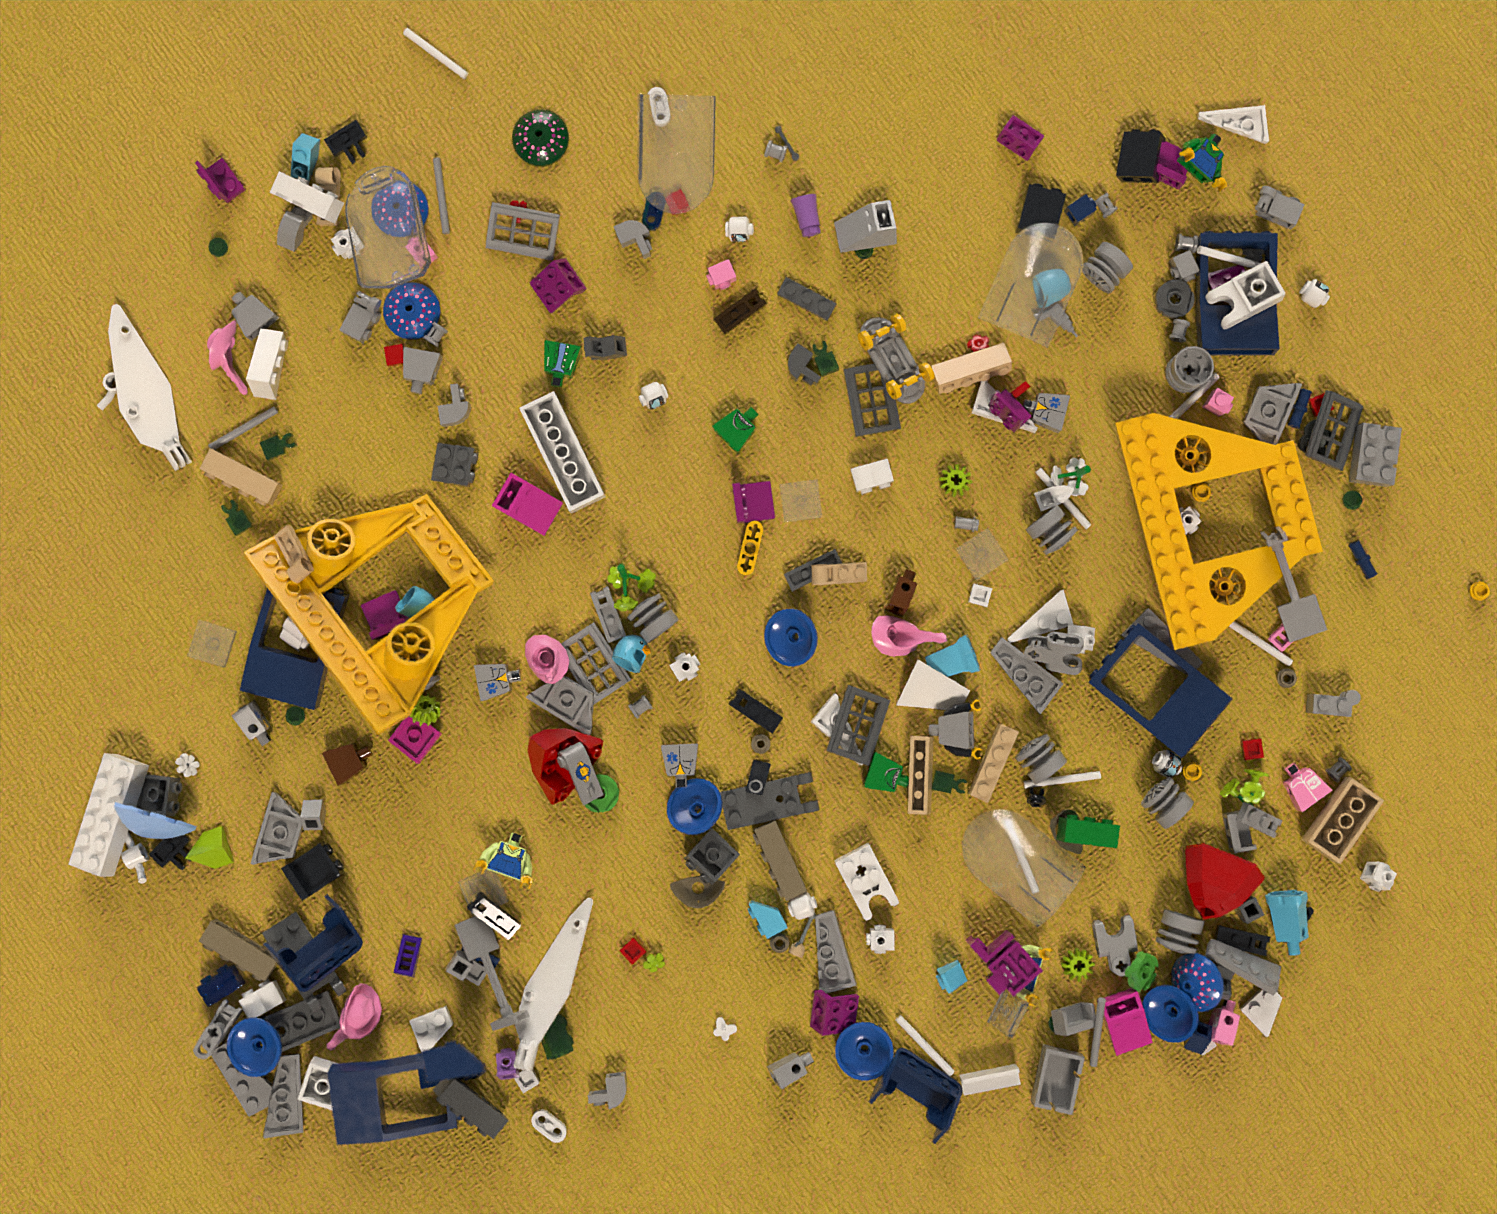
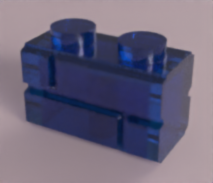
M225 964L216 970L218 974L214 977L208 975L200 980L201 985L196 988L208 1007L246 984L234 964L229 967Z

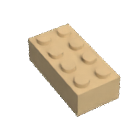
M1344 777L1301 840L1332 862L1341 864L1384 800L1353 778Z

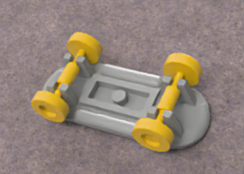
M897 313L891 316V322L880 317L871 318L864 322L860 333H858L860 345L870 355L886 383V390L892 399L905 404L917 401L924 392L925 381L930 382L934 379V372L931 366L925 362L919 365L918 368L899 334L906 330V323L900 314Z

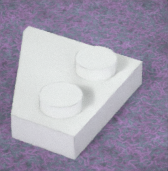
M1260 988L1239 1009L1265 1037H1268L1282 997L1277 992L1273 996Z
M447 1006L409 1021L421 1053L422 1050L431 1049L454 1024Z

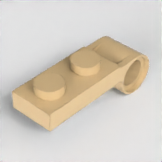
M336 167L317 168L315 180L320 187L324 188L323 193L327 194L330 191L338 195L339 200L341 181L339 169ZM317 216L318 225L337 226L338 218L334 224Z
M286 525L274 538L290 566L287 569L289 578L295 583H300L313 572L314 568L293 527Z
M867 562L811 565L812 585L867 582Z

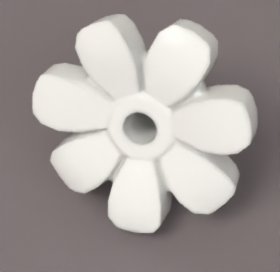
M183 753L175 761L179 765L176 770L178 773H183L185 777L194 776L197 774L196 768L200 766L199 762H193L194 756H188L187 753Z

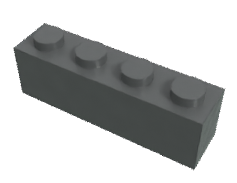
M458 1078L441 1080L433 1089L437 1095L436 1100L443 1106L449 1105L452 1113L456 1116L461 1114L464 1117L463 1120L471 1127L473 1125L477 1126V1131L484 1137L488 1135L494 1139L509 1121L503 1112Z

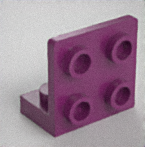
M1165 141L1161 143L1156 172L1159 174L1160 182L1179 190L1184 185L1188 172L1177 162L1182 148Z
M223 158L207 169L199 161L195 162L198 167L197 173L207 182V187L219 200L223 199L229 203L246 190Z
M566 258L553 260L530 282L531 287L549 313H554L571 296L582 294L587 289Z
M1006 389L1001 393L996 392L988 404L991 413L994 416H998L1003 421V425L1014 433L1032 417Z
M770 481L742 485L740 483L732 484L737 524L775 519Z
M396 590L361 605L371 628L369 635L372 640H378L389 635L397 625L409 620L407 616L396 611L395 607L400 601Z
M1005 930L987 947L978 937L974 939L970 936L965 941L987 963L988 961H994L999 956L998 952L1001 949L1010 947L1015 937L1008 930Z
M821 989L815 990L810 1027L822 1036L842 1033L845 1028L856 1023L859 995L851 994L831 997Z

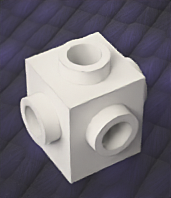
M351 227L345 231H338L331 239L334 244L331 246L337 256L341 255L344 259L355 257L358 251L364 248Z
M1190 506L1184 509L1180 507L1179 511L1185 534L1189 533L1190 535L1199 528L1197 525L1202 522L1199 519L1200 515L1194 508L1191 509Z
M1068 625L1067 634L1083 638L1084 646L1080 653L1085 654V650L1093 651L1095 628Z
M683 652L674 658L676 662L669 665L679 682L686 678L689 681L698 676L697 671L700 670L698 666L701 664L695 655L691 656L690 653L686 655ZM685 663H688L690 666L688 670L683 669Z
M1367 862L1360 879L1369 884V888L1380 892L1381 890L1391 889L1397 873L1391 870L1390 866L1386 863Z
M874 925V928H870V933H866V945H870V949L874 950V953L884 954L886 950H894V929L886 928V925Z

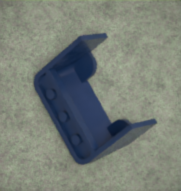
M328 894L324 897L332 909L323 917V925L326 929L296 953L288 947L276 952L267 942L263 944L278 966L301 992L312 989L358 952L363 944L361 937L343 909Z
M457 1041L446 1042L443 1047L422 1050L424 1068L418 1069L420 1089L435 1087L441 1080L458 1077L461 1081L479 1078L486 1073L485 1064L462 1044H457Z
M899 1048L893 1054V1060L885 1073L878 1078L869 1103L872 1104L881 1093L890 1095L895 1091V1088L902 1091L928 1108L926 1118L930 1124L936 1127L932 1143L936 1144L951 1127L963 1092L962 1086L958 1081L909 1050Z

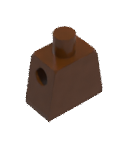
M906 569L903 577L899 576L885 611L900 617L904 616L917 586V583L914 582L915 572Z
M352 743L325 751L322 755L337 785L340 786L367 767L364 759L372 756L373 753L368 745L358 749L357 744Z

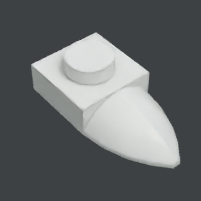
M1058 485L1035 492L1034 495L1040 511L1065 502L1073 493L1074 488Z

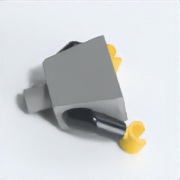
M980 700L955 704L944 711L943 716L938 718V724L929 725V735L939 736V744L944 745L945 749L950 753L961 757L972 756L977 760L982 758L975 756V752L983 750L974 747L973 712L982 709H976L974 703L980 702Z

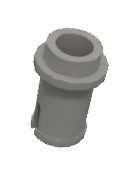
M956 516V529L971 530V532L978 531L979 519H976V517L971 519Z

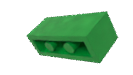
M1067 814L1066 818L1059 817L1056 840L1067 843L1118 848L1120 825L1113 824L1114 820L1102 819V822H1098L1094 817L1084 816V820L1078 819L1077 815Z

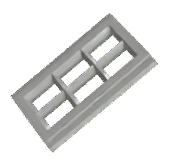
M492 202L486 248L553 261L560 215ZM497 215L513 217L511 227L496 225ZM517 218L532 220L531 231L515 228ZM536 221L551 224L550 234L535 232ZM495 229L511 231L509 241L494 239ZM514 233L529 234V245L514 243ZM534 236L549 238L548 249L533 246Z
M594 622L561 643L569 657L568 668L579 685L594 693V704L631 681L626 670L613 661V651ZM588 634L597 646L589 653L580 640ZM576 642L585 653L578 660L575 659L568 648ZM599 650L608 662L601 669L598 668L591 657ZM587 658L596 670L589 677L586 676L579 663ZM610 667L619 679L611 686L602 674V672ZM598 675L607 687L600 693H597L590 680Z

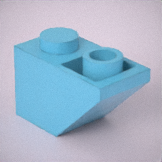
M302 133L295 140L292 146L291 177L298 179L299 176L310 181L319 156L320 139Z
M755 901L749 902L750 908L747 910L752 919H757L759 923L757 928L761 936L765 935L768 939L788 928L778 908Z
M958 960L937 969L938 975H936V979L941 989H946L948 993L953 992L967 981Z

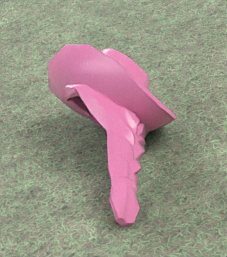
M235 320L223 329L218 328L210 334L207 341L209 364L212 370L221 366L227 376L236 384L239 392L246 395L248 393L247 387L232 367L231 350L235 344L237 326Z
M878 616L872 626L874 646L882 654L892 657L907 655L916 650L918 644L924 642L943 643L947 641V636L943 632L932 633L922 631L914 624L893 616Z
M534 635L526 642L525 657L534 674L547 684H554L562 679L568 671L569 657L561 643L547 635Z
M361 983L353 988L341 1012L340 1028L333 1036V1039L327 1043V1049L330 1051L334 1050L339 1043L348 1038L360 1040L371 1034L377 1026L382 1007L380 998L372 987Z

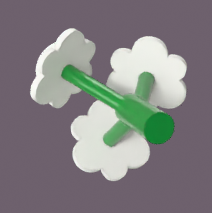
M1071 458L1069 464L1066 465L1068 473L1061 474L1060 468L1053 466L1051 480L1055 486L1062 485L1065 477H1077V481L1069 480L1067 486L1074 488L1071 495H1085L1088 485L1083 483L1081 478L1089 473L1091 468L1085 464L1083 459Z

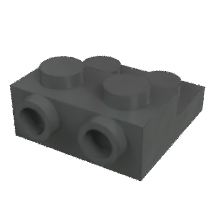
M438 443L431 480L470 487V483H473L475 479L473 467L478 462L476 449Z
M146 774L136 808L150 813L175 817L180 808L178 794L183 788L180 782L181 778Z
M712 828L684 859L686 860L685 865L690 870H696L701 874L699 878L702 882L712 885L740 854Z

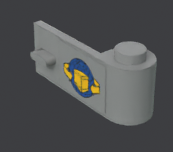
M578 742L558 753V764L561 768L569 771L582 805L603 795L587 751L582 743Z

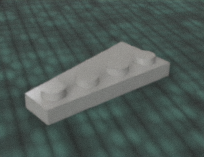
M1149 608L1120 635L1126 638L1128 636L1127 630L1133 624L1136 626L1139 623L1173 650L1168 627ZM1140 637L1135 642V645L1145 649L1188 676V673L1144 637ZM1188 647L1173 650L1195 669L1203 663Z
M1002 637L990 651V654L1035 710L1041 714L1063 683L1037 663L1027 659L1021 651Z
M835 910L817 914L815 921L819 990L830 993L856 986V979Z
M1214 939L1207 943L1205 956L1274 996L1276 994L1281 972L1280 965Z
M227 1041L218 1045L211 1056L247 1115L250 1117L267 1108L273 1084L263 1076L250 1077L239 1072L229 1059Z
M298 1053L281 1055L276 1066L263 1138L303 1133L302 1101L298 1100L301 1091L300 1058Z

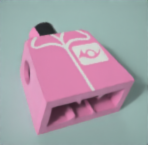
M1295 763L1285 768L1290 778L1284 781L1283 785L1297 811H1305L1332 791L1310 768L1304 767L1299 770Z
M1224 999L1222 1009H1213L1208 1025L1212 1026L1213 1042L1233 1046L1240 1015L1233 1013L1236 1002Z

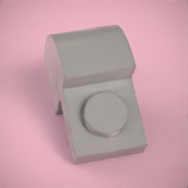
M297 206L291 211H286L278 228L277 245L295 251L303 241L304 228L312 220L313 213Z
M629 220L614 226L622 248L637 243L643 259L651 257L649 252L652 250L648 239L644 240L650 237V233L644 224Z
M458 383L450 385L453 404L438 406L440 425L443 427L459 425L470 414L471 404L468 401L463 402L466 399L465 391Z
M460 950L456 951L446 967V972L462 981L467 979L477 986L480 985L487 974L482 963L475 961V959L468 961L465 952Z
M626 1072L607 1074L605 1077L606 1090L590 1091L588 1103H594V1106L604 1105L608 1101L609 1109L617 1107L623 1101L627 1091Z

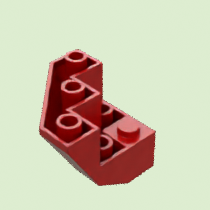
M568 728L544 729L530 736L527 751L532 772L552 805L564 801L575 788L569 771L561 768L558 764V753L580 742L586 749L593 766L602 753L604 742L602 739Z
M1205 843L1185 847L1187 885L1193 905L1203 920L1221 917L1240 907L1265 879L1257 864Z

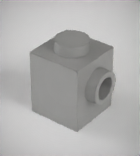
M1190 250L1173 257L1169 261L1170 273L1177 280L1189 282L1195 279V275L1200 271Z
M323 799L303 800L300 815L303 830H323L326 816Z

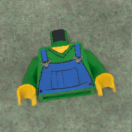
M1211 134L1209 139L1206 137L1194 138L1184 142L1177 162L1200 183L1213 181L1211 186L1213 188L1218 187L1219 192L1226 188L1227 182L1222 178L1221 174L1224 153L1217 147L1221 138L1216 134Z

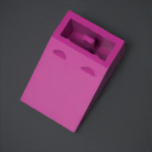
M510 473L492 506L545 536L563 502Z
M1129 988L1104 997L1106 1001L1103 1021L1116 1056L1153 1043L1145 1012L1136 990Z

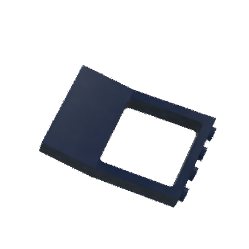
M1206 231L1199 235L1197 248L1203 246L1210 249H1263L1265 261L1268 262L1277 278L1278 233H1271L1270 231H1263L1261 233H1252L1251 231L1214 233L1213 231ZM1196 250V264L1200 270L1196 274L1197 347L1203 348L1210 355H1275L1280 349L1277 304L1228 329H1223L1220 325L1222 319L1232 312V308L1230 305H1210L1205 299L1208 294V256L1199 254Z
M267 588L250 643L240 691L315 710L320 706L328 668L320 658L316 660L264 645L277 601ZM339 588L329 589L323 596L326 600L334 603L333 609L342 620L350 594L344 593L345 590Z
M1138 623L1135 626L1133 624L1126 632L1128 636L1116 643L1114 646L1116 650L1113 654H1108L1102 660V667L1099 670L1095 669L1089 676L1091 680L1088 683L1147 729L1179 757L1184 758L1233 698ZM1140 637H1144L1188 673L1186 680L1152 720L1145 718L1103 683L1104 679Z
M422 1053L380 1061L331 1064L327 1073L337 1145L387 1142L454 1129L458 1127L459 1120H462L463 1116L461 1114L456 1116L450 1111V1106L446 1104L447 1114L387 1124L380 1076L424 1068Z

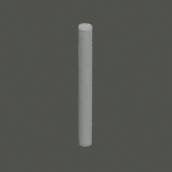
M433 158L442 234H449L450 229L440 158Z
M273 406L208 445L209 448L216 450L278 413V410Z
M1099 997L1097 1001L1089 1064L1092 1067H1096L1098 1064L1106 1001L1102 997Z

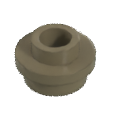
M1283 669L1277 674V682L1281 687L1290 688L1295 685L1297 676L1293 670ZM1285 675L1289 676V680L1287 682H1285L1283 679Z
M762 734L756 735L751 742L752 749L759 754L766 753L770 748L769 738ZM760 740L765 743L762 748L757 746V742Z
M778 933L771 937L770 946L773 951L782 953L788 949L789 939L786 935ZM781 939L783 945L777 946L776 941Z

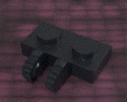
M357 120L324 139L335 157L345 152L352 164L356 161L348 149L353 146L356 147L358 154L362 158L366 156L358 143L368 137Z
M186 834L163 839L149 855L161 868H164L171 861L178 869L183 870L186 865L176 855L180 853L184 858L188 855L189 851L184 847L191 839Z

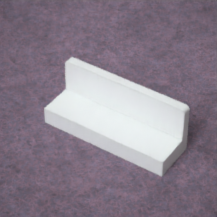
M1012 1064L959 1075L963 1095L1021 1085L1018 1066Z

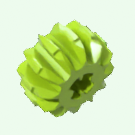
M959 464L955 465L954 470L949 465L947 467L948 472L946 470L941 472L945 477H940L939 481L945 483L940 488H948L945 491L946 495L952 491V497H955L958 491L959 495L962 496L964 495L963 490L968 491L970 489L966 484H971L972 480L966 478L971 473L964 474L963 472L966 470V467L959 470ZM955 476H957V480H960L956 485L951 481Z
M429 693L426 696L421 695L409 716L413 718V723L418 721L420 726L423 723L429 726L431 722L435 723L441 714L440 702H436V696L430 698Z
M1075 948L1074 954L1071 950H1068L1067 952L1070 956L1062 957L1067 961L1061 963V967L1066 968L1063 973L1065 975L1069 974L1070 980L1076 977V980L1080 982L1081 976L1087 980L1088 976L1086 973L1093 974L1089 967L1095 966V963L1090 961L1093 958L1092 955H1086L1087 951L1084 949L1080 952L1078 948ZM1077 961L1082 963V965L1078 966V969L1074 966L1077 964Z

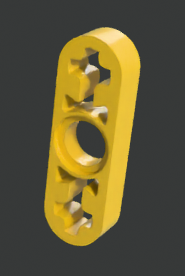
M751 521L746 527L737 564L738 572L744 576L752 574L755 568L763 534V526L758 521ZM754 525H758L757 528L760 529V532L755 534V539H759L758 542L752 539L746 540L747 536L751 537L752 531L749 528ZM747 543H753L756 546L754 553L748 554L745 551ZM743 554L747 557H754L753 561L749 559L751 570L748 569L747 572H743V568L740 567L741 564H745L746 558H742Z

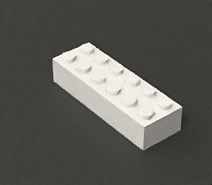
M553 391L520 407L519 409L569 512L574 513L605 498L606 496L556 393Z
M104 753L68 865L99 877L115 875L129 829L121 821L114 804L116 802L136 808L149 765L119 754Z

